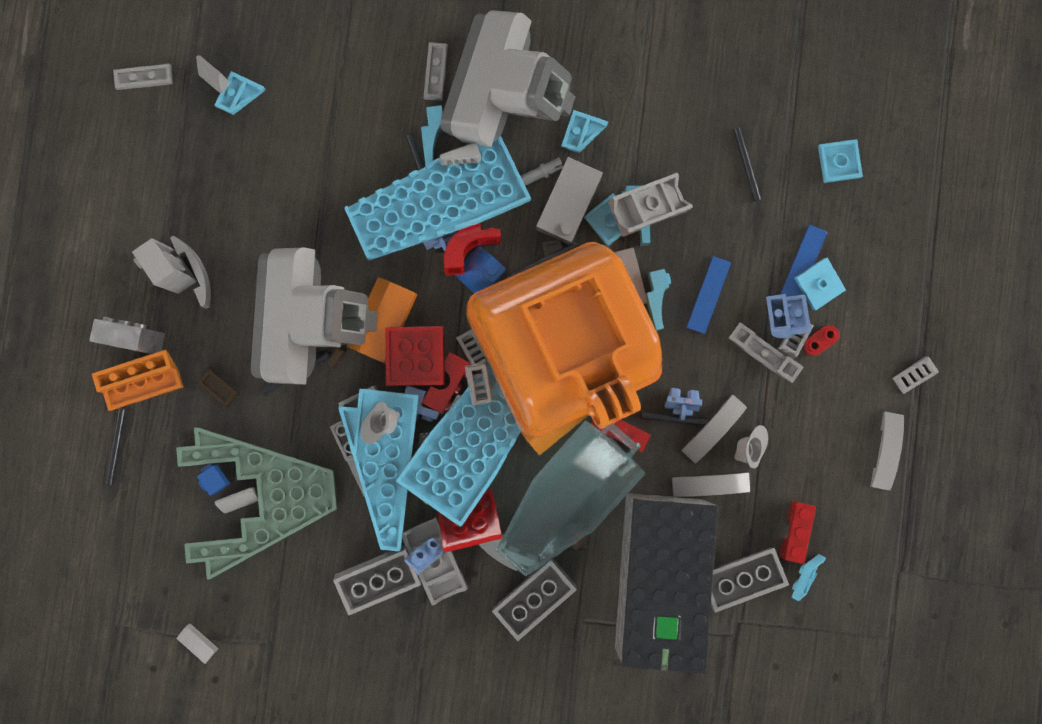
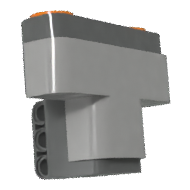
M495 10L489 11L487 14L478 13L475 15L441 118V129L445 133L456 137L463 143L472 144L475 142L480 146L491 147L492 143L501 136L508 114L558 121L560 115L570 116L575 96L569 91L572 80L571 74L546 53L529 51L531 42L529 28L532 21L526 15L519 12Z
M305 247L273 249L270 253H262L258 260L251 373L255 378L264 379L269 383L306 385V378L311 375L315 366L316 347H340V344L361 345L365 343L367 332H377L378 312L369 310L368 297L363 293L344 290V287L335 285H321V268L315 258L314 249Z

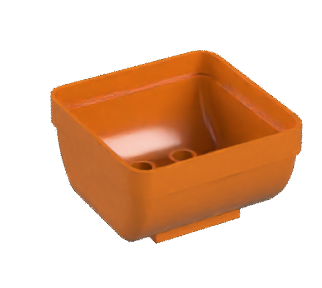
M589 242L480 290L474 293L467 303L466 315L468 322L518 427L529 437H540L587 414L592 417L598 428L602 429L638 412L641 406L636 391L657 381L662 373L660 338L623 261L610 248L599 243Z

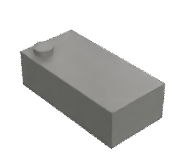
M568 157L537 223L536 230L570 245L602 178L603 172Z
M153 238L132 251L136 257L133 259L140 269H144L155 286L179 294L197 282L176 250Z
M405 545L401 546V551L387 552L335 575L333 581L348 615L421 585L419 575L410 565L404 562L405 558L409 556Z
M770 547L713 569L711 608L715 613L789 585L775 548Z
M550 557L538 570H535L493 607L492 612L514 638L519 641L577 590V585L558 563Z

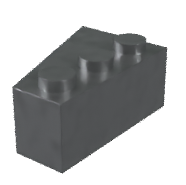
M103 317L102 320L94 319L90 342L150 354L162 350L165 333L148 330L146 325L134 323V326H130L131 322L118 320V323H114L115 319Z

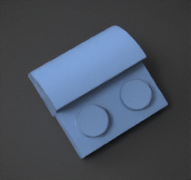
M786 294L766 297L771 334L774 337L791 338V335L811 332L805 294L786 297Z

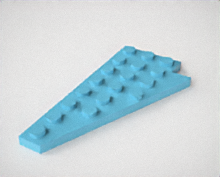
M360 388L358 407L339 406V412L380 549L401 551L408 490L398 484L396 480L412 458L419 395ZM384 402L388 408L400 414L397 419L396 428L392 433L382 435L377 442L369 445L361 437L362 423L377 403Z

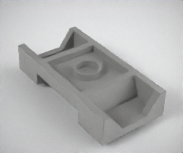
M678 173L614 196L608 201L623 237L654 223L685 213L693 208L691 203L683 199L678 188Z
M437 517L403 532L402 539L409 555L431 538L435 539L444 551ZM452 551L443 552L438 559L419 574V578L432 606L447 597L468 590V585Z

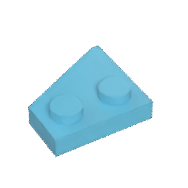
M231 71L227 79L230 85L220 93L215 106L234 115L262 94L265 88Z
M574 110L561 147L580 153L607 127L608 121Z
M818 554L807 564L804 563L799 570L801 576L792 587L794 590L792 598L799 601L807 594L817 576V573H815L817 567L824 563L826 559L824 556Z

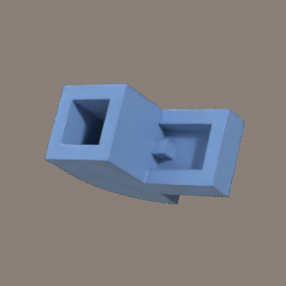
M407 386L404 394L419 395L416 421H418L420 414L422 415L421 419L433 422V419L438 420L440 415L438 411L423 407L422 401L427 392Z

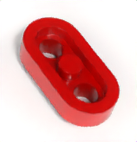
M827 325L816 331L806 339L803 345L804 352L807 355L815 356L830 347L839 338L837 328ZM828 331H830V332L832 333V337H831V338H828V337H827V332H828ZM813 342L817 344L816 349L811 347Z

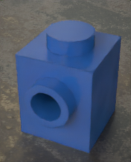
M209 464L201 469L202 473L197 476L199 486L202 490L207 491L210 496L217 494L231 484L219 465L211 466Z

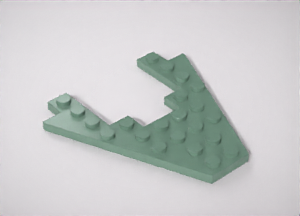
M199 427L194 428L195 446L176 448L178 467L235 461L237 480L256 478L260 516L241 519L242 538L184 544L186 563L205 562L207 580L338 509L335 472L332 469Z

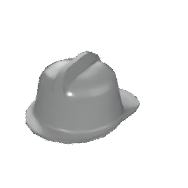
M384 402L377 403L362 423V440L370 445L377 442L382 435L392 433L396 428L397 419L400 416L399 412L388 408Z
M758 425L750 436L738 441L734 456L735 460L748 463L751 468L758 467L768 444L766 428Z

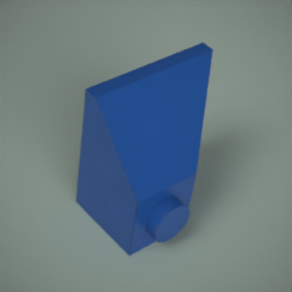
M478 246L464 261V274L455 276L473 293H476L496 284L507 271L492 255Z

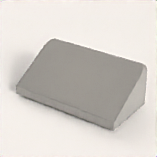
M199 55L196 57L199 76L219 93H222L230 85V82Z
M251 487L216 500L215 505L223 513H228L258 502L256 487Z
M191 624L186 625L176 638L204 664L218 650L211 641Z

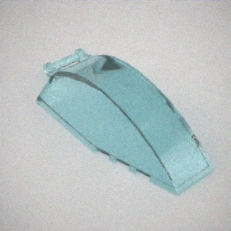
M585 420L533 478L496 551L526 577L553 557L561 554L562 551L571 545L576 544L577 541L586 535L591 534L645 475L643 469L631 458L641 445L631 440L614 423L599 430ZM608 430L630 448L627 453L605 435Z

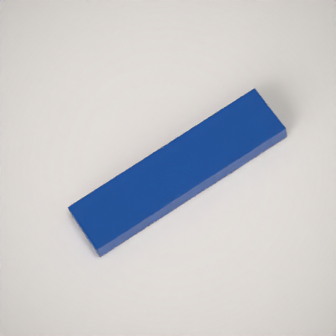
M812 225L807 227L780 295L786 294V297L802 295V291L794 278L814 265L826 237V231Z
M715 256L712 257L686 328L705 334L731 262Z

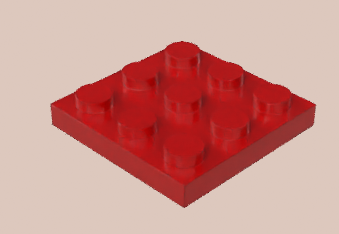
M444 326L385 327L386 386L445 385Z
M492 489L485 491L461 527L437 511L444 552L502 539Z

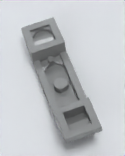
M175 236L170 237L177 254L181 257L187 256L200 284V287L193 290L201 307L209 308L211 304V287L203 263L185 242Z
M739 323L729 339L768 369L793 383L804 367L789 356L786 357L755 335V332Z
M731 395L713 418L681 451L696 464L725 435L747 407L734 395Z
M884 412L876 468L873 469L870 487L891 490L901 455L904 415Z
M749 473L672 477L673 497L750 492Z

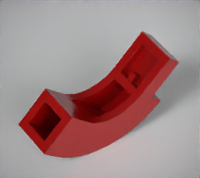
M481 223L459 230L450 239L445 249V275L464 274V259L472 248L481 245L501 244L500 229L487 228L481 230Z

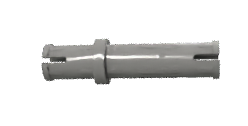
M558 157L546 164L541 163L539 164L540 167L520 175L524 185L526 186L543 177L548 178L550 174L563 169L560 158Z

